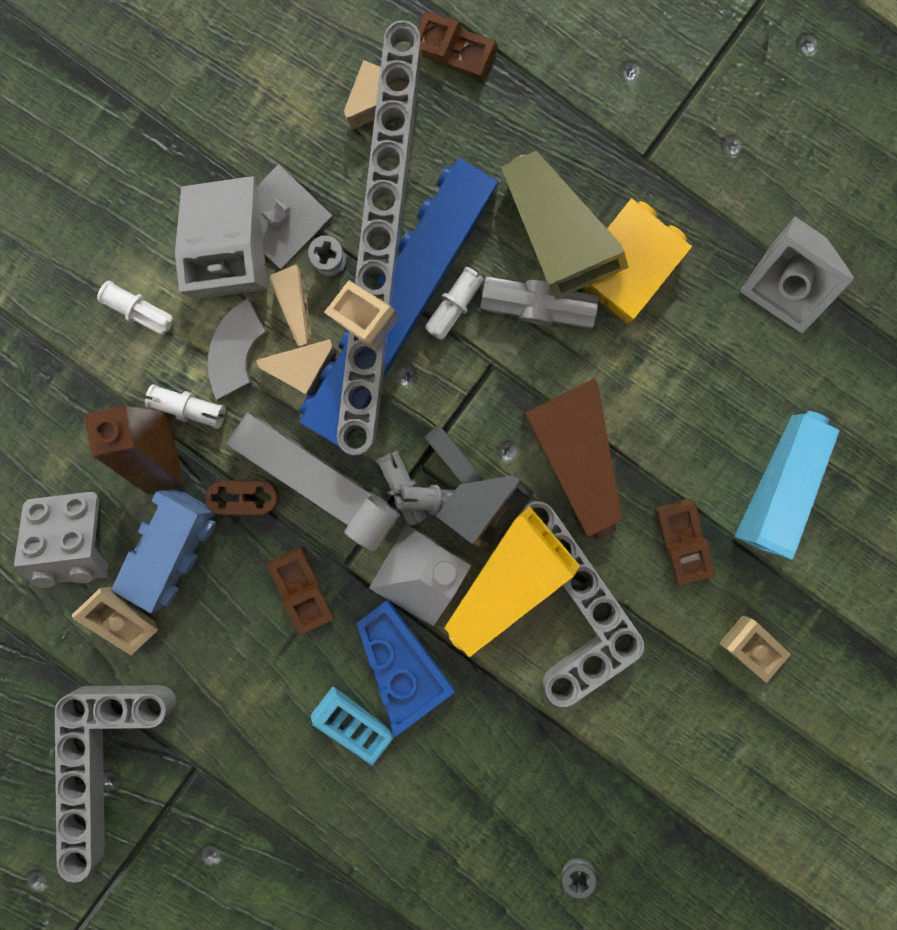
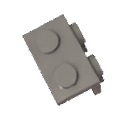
M84 492L29 499L23 504L14 567L33 586L49 588L57 583H89L93 579L107 578L108 563L95 548L99 510L98 496L94 492Z

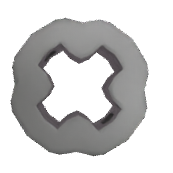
M320 236L311 242L308 256L310 262L317 268L320 274L326 277H334L345 269L347 257L342 250L341 244L335 238ZM330 249L336 258H329L327 264H324L320 256L327 255Z

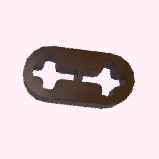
M219 481L208 488L205 500L208 508L215 514L261 515L276 509L279 504L280 494L277 487L269 481ZM223 487H226L228 494H239V501L227 502L226 508H223L222 502L216 501L215 496L222 493ZM260 487H264V493L271 495V501L264 502V508H260L258 501H247V494L259 493Z

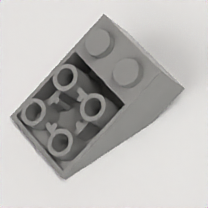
M251 176L181 187L175 246L180 293L194 299L268 290L256 177Z

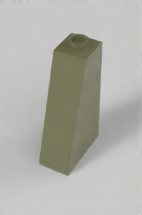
M537 151L528 155L517 156L510 163L501 167L555 299L629 268L622 245Z

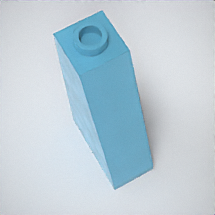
M813 411L791 416L736 531L735 538L767 553L793 559L840 431L828 425L830 420L827 417Z

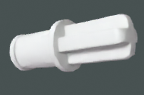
M465 267L463 273L448 294H442V303L425 325V329L429 334L437 339H444L461 313H467L468 309L466 306L485 282L482 276L476 277L478 274L476 271Z
M110 280L106 281L100 288L97 300L124 314L127 321H136L160 335H164L170 330L173 322L172 315L146 302L145 296L141 294L135 296L115 285Z

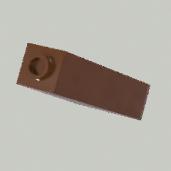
M594 378L524 413L523 416L583 535L587 537L594 535L595 539H600L616 530L614 524L623 519L599 387Z
M120 406L84 414L92 456L146 494L185 486L169 413L131 406Z

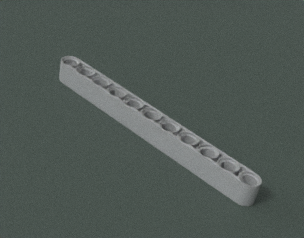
M405 20L392 23L387 28L384 36L355 279L357 286L391 307L422 59L420 33L414 24ZM403 41L413 45L411 49L404 52L394 49L396 44ZM396 80H403L409 84L402 91H393L389 88L391 83ZM397 118L404 122L402 128L397 131H389L384 128L386 122L390 119ZM387 157H394L400 161L397 168L392 171L382 170L379 165ZM388 195L395 199L394 205L388 210L382 211L374 206L376 200L381 196ZM378 234H385L391 238L390 244L383 250H375L370 247L371 239ZM379 272L386 276L385 284L378 290H371L365 286L367 277L372 273ZM349 332L337 442L343 451L351 455H364L370 452L376 442L389 333L374 351L377 359L373 367L363 370L358 368L356 364L357 355L363 350L372 349ZM359 388L369 389L372 394L371 403L364 409H356L352 404V395ZM360 426L366 431L367 440L363 447L354 449L348 444L347 435L352 428Z

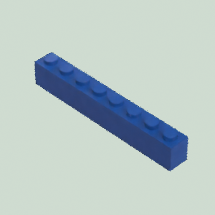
M459 157L453 167L447 165L444 168L436 184L440 189L433 200L430 198L425 200L417 215L420 222L413 233L408 230L399 243V252L401 254L397 260L392 308L396 311L399 320L389 331L384 378L497 192L498 181ZM382 273L378 279V283L381 284L380 288L383 287L386 281V276ZM348 330L339 343L338 347L342 349V352L334 363L330 360L320 374L319 380L323 383L316 395L310 393L299 410L303 414L299 421L301 424L338 446L337 430L349 337ZM369 349L361 351L356 358L358 368L364 370L373 367L377 359L376 353ZM359 388L353 393L352 404L356 409H364L368 406L372 399L370 390ZM352 428L348 432L347 439L349 438L354 428Z

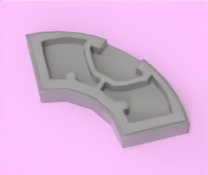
M248 298L237 304L223 318L210 344L208 375L216 400L219 401L252 384L248 371L249 355L256 342L267 334L259 315Z

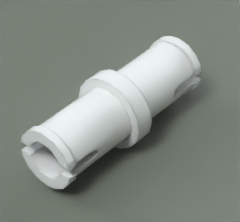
M154 384L149 387L146 393L147 396L153 397L152 400L145 399V406L147 408H154L173 414L177 420L186 422L190 419L213 426L216 429H219L224 421V417H220L219 414L224 415L226 413L225 406L197 399L193 393L185 391L181 394Z

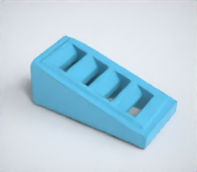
M335 687L329 690L311 714L314 727L372 766L394 739V734L390 729ZM337 706H339L340 709L333 716V718L329 720L328 718L330 717V715L334 712ZM348 714H351L353 716L343 730L340 729L341 723ZM364 723L366 726L354 740L351 736L360 724ZM373 731L377 732L378 735L367 749L364 748L363 744Z

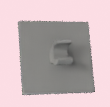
M278 164L257 186L264 254L278 268L283 270L333 216Z

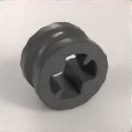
M582 858L571 859L563 867L562 883L567 894L581 899L588 897L595 890L597 882L594 867L587 860ZM578 871V875H580L581 871L585 872L586 883L580 885L578 881L577 885L572 884V873Z

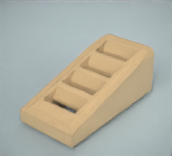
M293 265L270 275L271 278L269 279L297 346L301 348L311 345L312 338L304 275L298 265Z

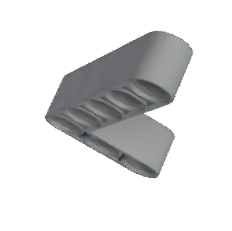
M247 411L227 442L235 451L347 524L348 526L344 533L371 551H375L383 543L402 514L395 507L251 412Z
M539 500L530 501L522 507L519 515L528 506L532 509L536 507L543 508L547 514L545 525L557 539H563L567 542L568 552L580 565L576 572L586 571L590 576V581L584 589L576 590L572 588L571 579L563 584V587L597 636L549 668L543 677V687L549 701L558 707H569L637 661L644 651V642L554 510L548 504ZM599 603H609L611 606L610 615L604 620H595L593 618L594 607ZM623 634L631 635V647L625 651H617L615 649L616 639ZM591 656L600 657L602 664L597 671L588 673L583 670V664L587 658ZM559 678H566L571 681L569 690L563 694H557L551 690L552 684Z
M161 685L83 686L65 695L56 704V855L58 873L67 882L75 883L85 879L104 857L103 729L156 727L170 716L176 707L175 694L168 687ZM149 698L156 700L160 704V714L150 710L148 707ZM74 699L80 701L83 704L85 709L84 714H80L76 711V709L74 708ZM111 699L120 702L123 708L122 714H118L112 709ZM74 738H78L84 743L85 752L77 749ZM75 776L83 779L86 789L80 788L76 784ZM75 814L84 818L86 826H82L77 822ZM76 853L83 855L86 863L79 861Z

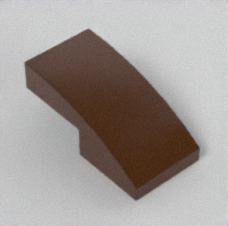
M425 11L417 28L420 33L422 56L460 74L484 82L498 50L496 40L462 30L458 21Z
M692 498L656 507L655 511L661 535L677 585L681 586L714 577L715 572L709 545L702 534L695 501Z
M302 546L267 562V568L284 598L283 605L299 635L334 619L324 591Z

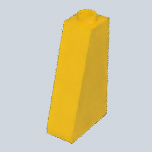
M530 506L523 510L514 520L445 626V630L449 633V638L453 645L463 650L468 657L475 654L570 580L580 566Z

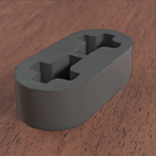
M439 425L424 436L463 484L484 480Z

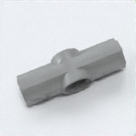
M486 276L480 310L501 315L517 316L521 321L532 324L553 325V323L592 329L597 314L599 296L574 291L555 299L548 282L527 280L525 283Z

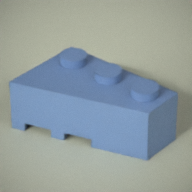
M179 489L156 491L152 502L158 505L151 522L144 520L141 523L138 532L143 536L135 550L128 552L111 589L114 593L149 613H153L163 608V606L166 608L170 606L179 591V588L175 586L182 573L186 575L196 562L197 555L194 554L195 549L200 541L205 542L209 538L216 525V522L212 521L215 513L207 505Z

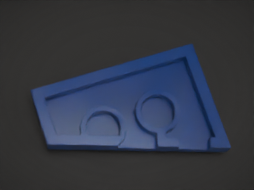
M388 599L356 623L370 666L373 668L380 689L379 693L383 705H385L391 721L390 726L394 737L455 693V687Z

